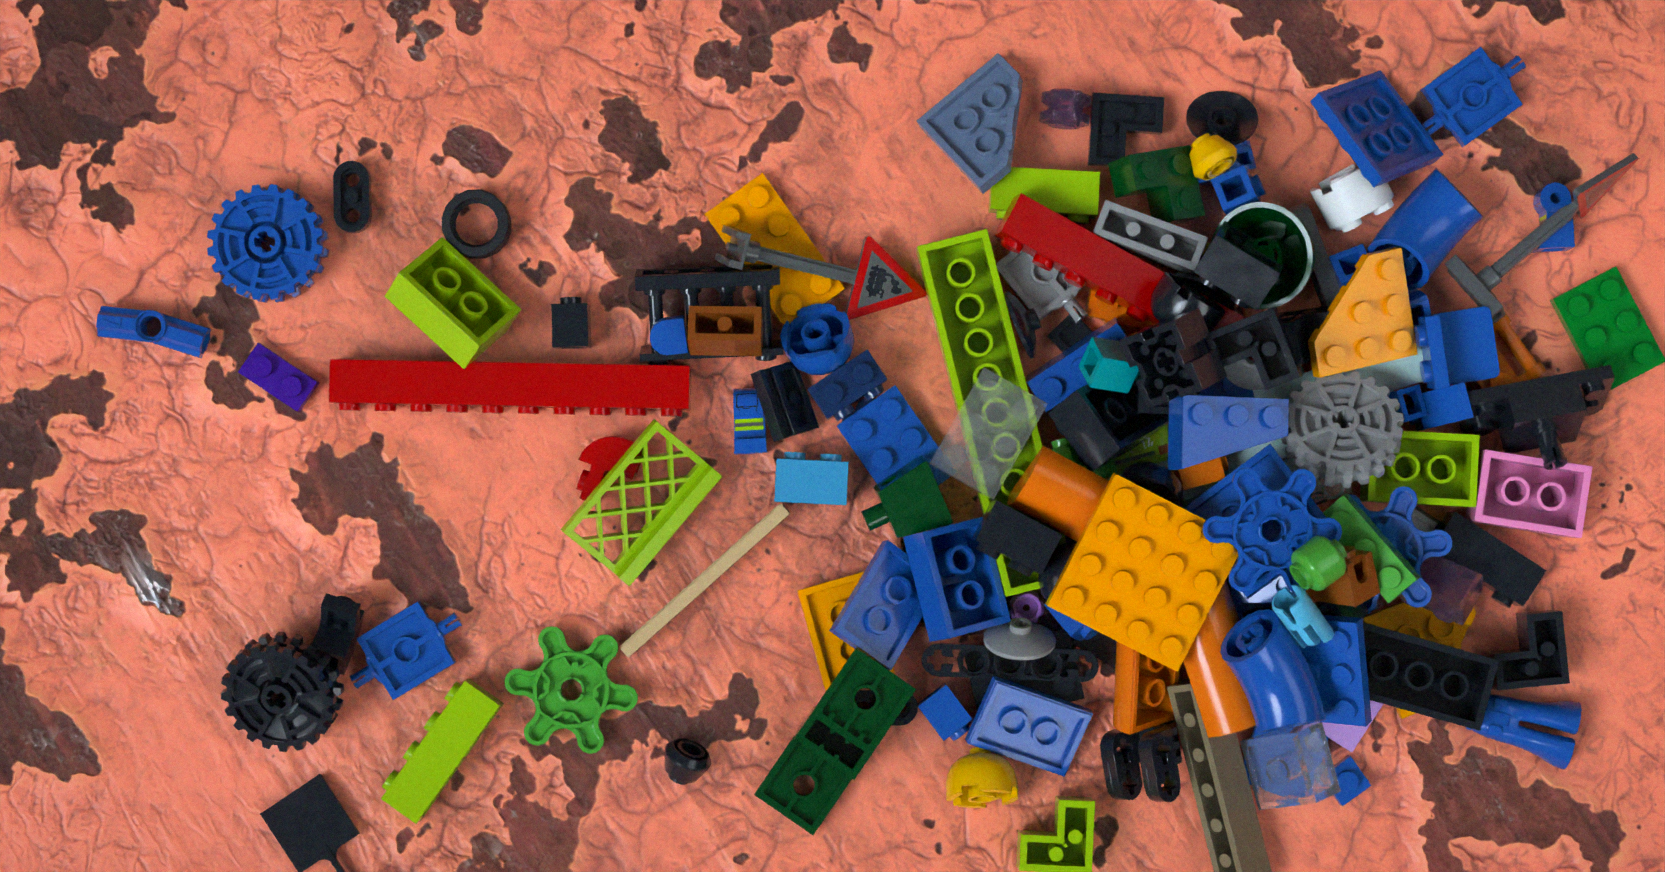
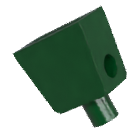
M922 455L876 484L873 488L880 503L861 511L869 531L889 523L897 538L954 523L928 461Z

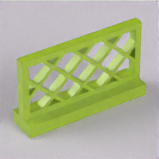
M653 419L561 530L630 586L722 478V475ZM658 431L666 438L667 453L648 455L647 443ZM673 445L681 451L673 452ZM642 450V456H637V454ZM689 457L696 463L687 475L674 476L673 458ZM667 459L668 477L649 479L648 461ZM642 462L643 480L625 482L624 470L631 463ZM668 484L669 496L662 503L651 504L650 486ZM644 487L645 505L626 507L625 489ZM619 490L620 508L601 510V497L605 492ZM645 511L646 524L640 530L628 531L627 514ZM621 514L622 532L603 534L602 517ZM596 517L597 535L581 537L574 531L583 519ZM622 539L623 551L612 562L604 555L603 541ZM597 542L598 550L590 543Z

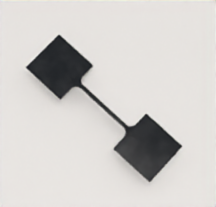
M321 774L260 813L298 872H303L323 859L329 860L337 872H345L337 859V850L360 833Z

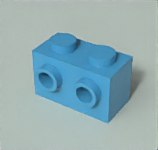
M784 452V459L776 458L774 502L847 505L849 462H841L842 455L820 454V460H806V453Z

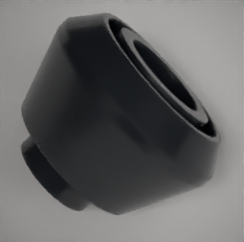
M678 738L667 743L665 747V771L668 773L669 778L677 784L686 785L697 781L711 766L710 755L706 748L693 740Z

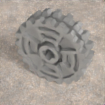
M1352 371L1349 376L1338 373L1329 377H1315V381L1312 383L1304 380L1300 383L1301 391H1292L1289 395L1291 404H1289L1288 436L1281 438L1282 444L1288 445L1285 448L1287 458L1296 459L1294 462L1296 470H1309L1314 474L1316 480L1318 478L1324 479L1325 486L1332 487L1335 482H1341L1343 488H1351L1354 481H1358L1361 485L1368 484L1369 476L1371 475L1380 478L1385 472L1384 465L1392 467L1396 459L1394 453H1399L1401 447L1400 440L1403 434L1401 425H1403L1404 418L1403 413L1396 412L1399 409L1400 403L1397 398H1389L1390 389L1388 387L1382 386L1379 388L1376 386L1375 378L1369 376L1364 380L1360 378L1359 372Z

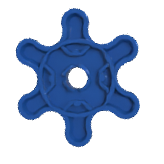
M1251 468L1239 469L1232 479L1233 488L1240 497L1238 510L1230 516L1215 515L1206 519L1202 528L1203 535L1212 543H1230L1237 549L1238 561L1229 573V583L1235 590L1246 592L1253 588L1262 573L1265 571H1276L1283 577L1287 588L1294 592L1291 585L1299 584L1295 581L1289 569L1290 565H1292V553L1317 535L1324 536L1329 540L1336 539L1339 541L1342 535V527L1334 518H1316L1308 512L1307 499L1316 487V478L1309 470H1295L1290 475L1285 486L1277 490H1271L1262 484L1255 470ZM1269 520H1278L1281 525L1280 534L1274 539H1265L1262 535V524Z
M1402 486L1396 488L1390 496L1387 507L1381 511L1368 510L1356 495L1349 494L1420 576V568L1424 560L1429 557H1441L1450 552L1453 541L1446 531L1436 529L1424 532L1413 524L1412 513L1417 506L1418 498L1415 491L1410 487ZM1420 577L1401 594L1411 606L1423 607L1430 602L1432 590L1423 578ZM1380 593L1363 602L1369 611L1367 614L1372 612L1377 606Z

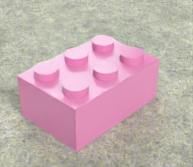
M1479 450L1476 507H1467L1465 518L1473 523L1568 538H1582L1593 466L1567 463L1563 467L1556 469L1553 462V469L1546 470L1542 458L1491 450Z

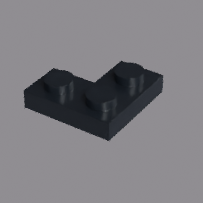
M1093 93L1091 100L1088 166L1109 167L1108 163L1125 157L1126 132L1161 135L1164 97Z

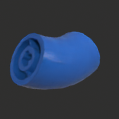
M1435 168L1385 222L1368 246L1367 253L1393 247L1402 248L1408 290L1419 289L1429 281L1444 258L1483 216Z
M1270 609L1258 610L1238 621L1225 636L1220 653L1223 660L1238 679L1247 697L1257 732L1274 731L1326 720L1322 699L1309 664L1300 646L1276 613Z

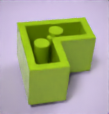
M1055 796L1054 831L1018 830L1016 863L1018 870L1033 872H1092L1095 801L1091 797Z

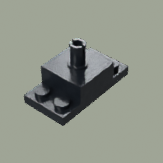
M1611 365L1468 391L1474 417L1459 421L1462 434L1484 436L1498 429L1505 453H1516L1539 448L1546 470L1553 469V462L1556 469L1563 467L1567 464V458L1564 455L1561 444L1576 441L1584 417L1593 415L1603 409L1615 378Z

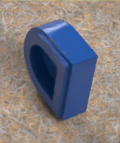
M684 315L661 318L654 323L650 332V343L658 353L663 355L688 353L689 348Z

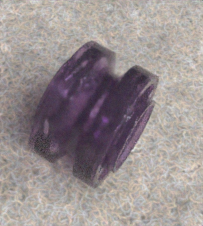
M1073 89L1044 91L1041 95V103L1048 106V108L1040 112L1039 122L1057 129L1073 130L1089 126L1090 116L1084 113L1083 109L1091 106L1092 97L1084 94L1082 91Z

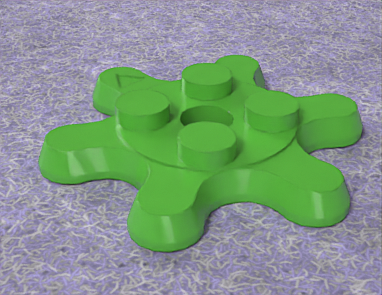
M554 626L546 627L541 631L538 638L539 645L544 654L541 666L533 671L521 668L513 669L505 677V687L511 694L528 696L535 704V715L524 728L525 739L530 744L539 746L545 744L554 731L568 729L575 734L578 746L583 752L589 754L596 753L604 744V735L599 728L601 714L609 709L629 711L636 706L638 701V694L632 686L615 684L607 676V666L618 652V643L614 637L603 634L595 638L588 649L575 651L567 645L565 635L561 629ZM574 679L580 683L582 693L579 698L570 700L563 695L562 685L566 680Z

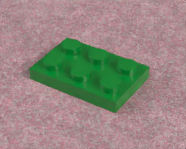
M1612 267L1550 300L1584 367L1591 369L1611 365L1615 378L1610 390L1665 362L1659 346L1617 267Z

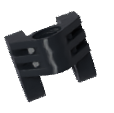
M1175 720L1131 735L1117 729L1110 730L1104 734L1100 743V751L1106 787L1112 798L1116 800H1134L1138 797L1142 788L1139 762L1141 764L1144 788L1150 800L1155 802H1172L1178 797L1181 789L1178 764L1182 763V756Z

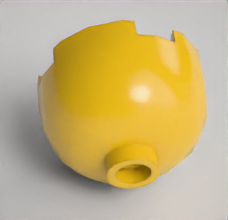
M977 747L970 749L969 755L960 757L952 764L946 779V800H953L954 806L986 808V802L1002 799V806L1018 799L1016 773L1009 761L1002 756L991 754V751Z

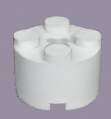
M1354 164L1318 183L1321 189L1312 188L1310 190L1329 229L1342 230L1343 233L1363 223L1361 217L1373 212L1375 215H1378L1394 206L1392 201L1394 193L1388 182L1373 187Z

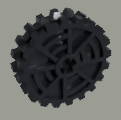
M278 632L275 638H272L269 633H265L259 637V642L254 639L250 640L245 645V649H241L238 652L235 660L233 659L226 669L230 673H225L221 684L227 687L221 692V700L228 702L229 705L225 708L227 716L235 717L236 722L233 726L237 730H246L248 732V740L253 742L259 739L262 741V747L270 749L272 745H277L280 752H287L290 746H294L298 751L304 749L306 742L312 745L320 739V734L324 735L331 726L330 724L338 716L336 711L340 710L344 700L338 696L343 693L344 684L337 682V678L341 673L338 668L330 666L329 662L332 658L328 653L321 655L318 652V644L311 642L308 645L303 642V636L298 634L291 639L287 637L286 632Z

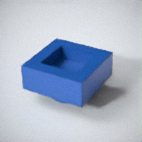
M1349 755L1320 775L1322 781L1341 806H1344L1372 786Z

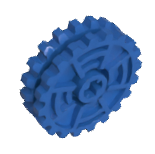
M257 184L252 185L250 193L241 189L235 192L236 200L231 202L226 199L221 204L224 209L223 213H214L211 219L216 223V227L214 230H208L207 238L213 240V246L207 248L208 256L216 259L212 268L215 273H220L222 276L225 275L222 282L227 287L236 288V293L246 298L252 296L254 300L267 303L269 297L277 303L284 302L286 294L296 298L301 295L300 288L303 285L309 288L312 287L315 283L312 278L314 273L322 274L325 268L320 264L321 258L328 257L329 250L323 247V242L328 240L329 237L328 232L319 227L324 222L321 215H317L316 212H312L314 206L304 198L300 199L299 194L288 188L284 192V189L279 188L278 185L270 184L268 190H266V188H262L261 185ZM267 236L275 240V245H270L271 251L261 247L262 241L267 242L264 239Z

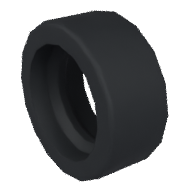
M481 189L466 190L455 195L446 205L442 215V232L446 241L462 255L472 259L488 258L497 254L507 244L512 231L511 216L507 207L494 194ZM481 203L489 206L494 211L497 217L498 228L495 236L489 242L482 245H471L459 237L456 230V219L464 207L470 204Z

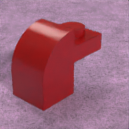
M609 436L595 440L583 450L578 460L591 464L590 471L583 470L578 481L576 490L582 491L579 499L584 501L607 475V472L615 466L634 442L621 437ZM642 450L637 454V456H642ZM641 462L629 464L624 470V477L635 480Z

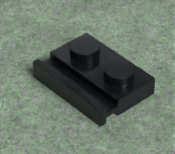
M792 362L762 369L750 374L774 442L819 428L800 370Z

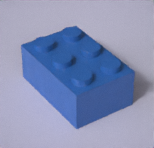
M983 517L903 537L930 642L950 639L1011 622L996 560L978 551L976 547L979 542L971 539Z

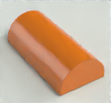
M1043 446L1010 492L1007 504L1078 542L1109 480Z
M1227 579L1184 659L1186 671L1208 738L1236 733L1256 725L1247 697L1238 679L1223 660L1220 653L1225 636L1240 621Z
M1117 642L1113 726L1117 730L1131 735L1175 720L1167 687L1178 683L1179 670L1177 672Z

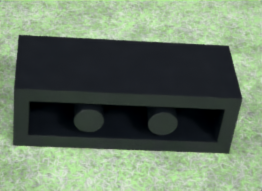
M1447 512L1438 530H1444L1451 536L1453 541L1452 548L1446 555L1431 557V559L1446 569H1450L1452 565L1462 571L1461 579L1475 588L1479 589L1483 585L1494 593L1491 598L1507 608H1510L1512 604L1524 607L1547 570L1457 512Z

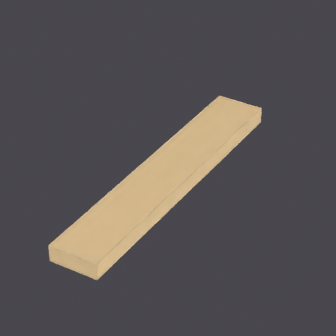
M782 504L776 506L621 645L620 649L628 658L632 656L790 515L788 510Z

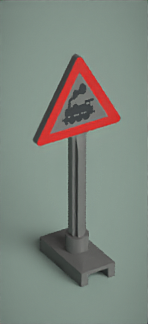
M1632 153L1575 188L1572 192L1574 201L1571 204L1560 208L1492 266L1487 265L1479 273L1475 274L1457 255H1454L1445 263V266L1448 268L1447 272L1478 307L1485 306L1491 310L1492 321L1494 324L1497 323L1506 314L1502 304L1491 290L1502 282L1501 278L1571 221L1576 213L1580 218H1583L1639 158L1635 153Z
M723 225L722 232L730 235L731 239L726 244L727 255L716 253L715 260L728 267L740 270L743 269L744 261L750 263L761 261L851 283L852 288L845 311L849 320L923 298L927 295L926 291L870 236H865L857 267L851 269L761 247L759 242L750 240L751 234L735 227Z

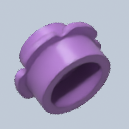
M1034 591L1016 594L1010 600L1011 609L1009 613L1012 619L1026 618L1036 623L1038 617L1044 613V603L1038 599L1039 596ZM1025 604L1030 606L1028 611L1023 610Z

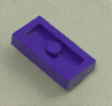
M257 343L238 371V373L297 412L302 410L319 384L318 381L261 343Z

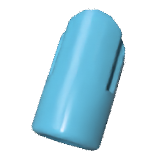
M1291 585L1297 597L1287 587H1283L1275 594L1272 600V609L1302 649L1307 645L1310 647L1318 645L1320 640L1323 643L1332 640L1334 636L1333 628L1301 586Z

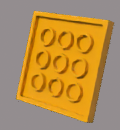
M1113 473L1045 604L1178 672L1238 557L1237 549L1230 543H1212L1208 541L1203 535L1202 530L1205 519Z

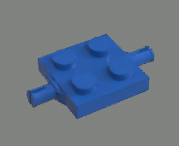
M1479 47L1421 89V92L1432 105L1435 114L1421 125L1426 129L1433 124L1427 130L1429 135L1444 126L1453 134L1461 147H1464L1523 105L1512 90L1509 79L1522 69H1525V63L1522 62L1511 69L1512 66L1522 60L1516 55L1515 58L1500 67L1490 60L1482 47Z
M417 601L356 638L365 653L368 666L350 675L351 681H355L365 675V677L353 683L354 686L358 689L376 678L385 686L391 698L395 700L456 663L446 645L445 635L462 626L461 621L457 620L447 627V624L459 618L454 612L449 617L436 623L428 616L421 602Z

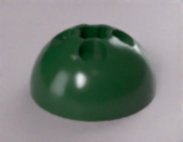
M1254 202L1234 209L1222 219L1213 234L1212 240L1223 222L1226 221L1255 239L1253 248L1283 265L1280 275L1258 309L1279 307L1295 298L1303 290L1313 272L1315 248L1310 231L1295 213L1278 204Z

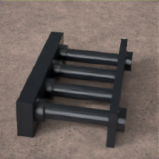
M764 263L744 264L742 270L726 265L636 269L635 291H644V295H648L650 332L654 323L663 318L662 295L666 293L665 290L680 289V293L684 294L685 326L688 342L689 306H699L698 293L701 292V288L716 287V291L720 292V306H735L734 291H737V286H752V290L756 291V307H762L763 315L762 356H755V359L770 361L776 359L777 355H784L781 339L772 340L770 290L773 289V285H780V266ZM652 345L641 346L639 354L640 361H648L649 365H666L670 363V360L746 357L690 355L689 351L682 354L663 355L658 353Z

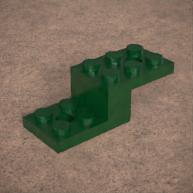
M855 648L754 795L814 835L852 779L855 780L916 688ZM869 688L874 691L876 702L871 708L862 709L855 703V695L860 689ZM800 775L810 776L815 783L813 791L807 795H801L794 789L793 783Z

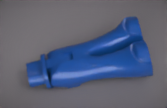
M1490 694L1481 730L1478 731L1465 727V729L1524 749L1540 757L1550 765L1564 770L1572 758L1575 740L1520 726L1519 722L1534 723L1566 733L1576 734L1580 725L1582 709L1579 702L1573 701L1535 702Z

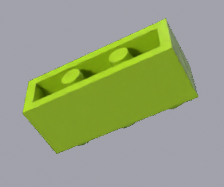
M1011 167V171L990 188L988 213H996V219L1002 220L1013 198L1022 193L1061 216L1068 217L1070 221L1076 224H1089V218L1095 219L1098 215L1100 172Z

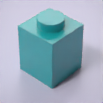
M1097 337L1091 338L1078 366L1090 388L1129 393L1134 380L1140 375L1137 365L1129 366L1119 341Z

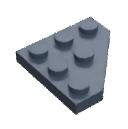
M999 53L917 120L919 127L982 194L1011 171L1023 85L1020 74Z

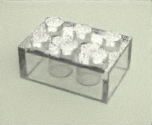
M983 368L929 465L985 497L994 500L1048 403L990 370Z

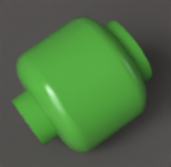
M1317 535L1292 553V565L1289 567L1290 573L1303 589L1322 591L1345 574L1346 563L1344 558L1347 557V553L1342 544L1336 539L1329 540L1324 536Z

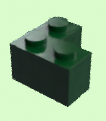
M1187 145L1131 154L1108 163L1115 198L1146 193L1151 216L1173 225L1204 216L1205 210L1198 178L1193 174L1189 156L1191 146Z

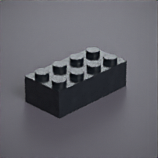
M1363 622L1371 701L1478 731L1481 730L1499 660Z

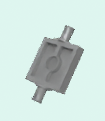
M1022 250L1020 254L1010 251L1008 255L996 263L998 273L1028 310L1031 308L1035 309L1040 321L1054 310L1063 307L1075 320V323L1080 322L1081 317L1084 319L1088 315L1075 299L1082 288L1066 282L1063 279L1065 274L1054 268L1048 271L1035 265L1032 262L1033 257Z

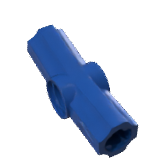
M101 306L96 324L98 337L150 342L198 358H202L207 350L211 332L210 328L157 311ZM158 318L161 322V330L156 336L151 337L147 332V325L150 320Z

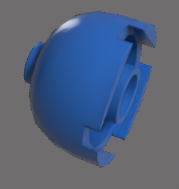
M813 304L803 307L796 312L798 317L790 324L788 320L785 322L780 335L782 347L786 356L797 369L811 375H825L843 366L850 358L855 342L852 326L848 315L844 311L843 313L837 311L835 305Z

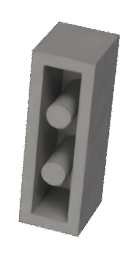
M1108 200L1104 202L1093 231L1094 234L1130 254L1176 271L1195 274L1194 270L1204 253L1208 237Z

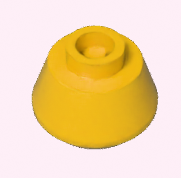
M1207 133L1192 143L1193 149L1189 154L1194 176L1202 180H1210L1221 175L1234 164L1237 158V148L1221 136H1211Z

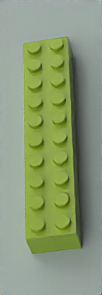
M987 229L920 245L916 248L983 516L992 500H997L1009 506L1007 502L1010 492L1042 448ZM1061 534L1062 537L1057 546L1067 543L1065 535ZM1000 554L998 559H995L1005 597L1040 589L1038 573L1032 572L1031 576L1028 577L1008 566L1011 561L1009 558Z

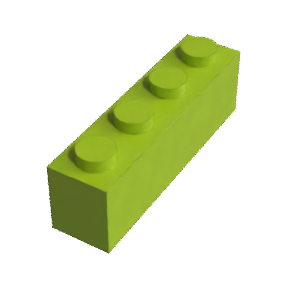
M471 679L465 680L463 684L456 682L444 698L449 702L441 714L437 711L433 713L424 726V729L428 731L421 743L415 740L403 756L407 762L402 770L397 772L394 769L382 785L386 792L381 799L415 824L425 816L504 704Z

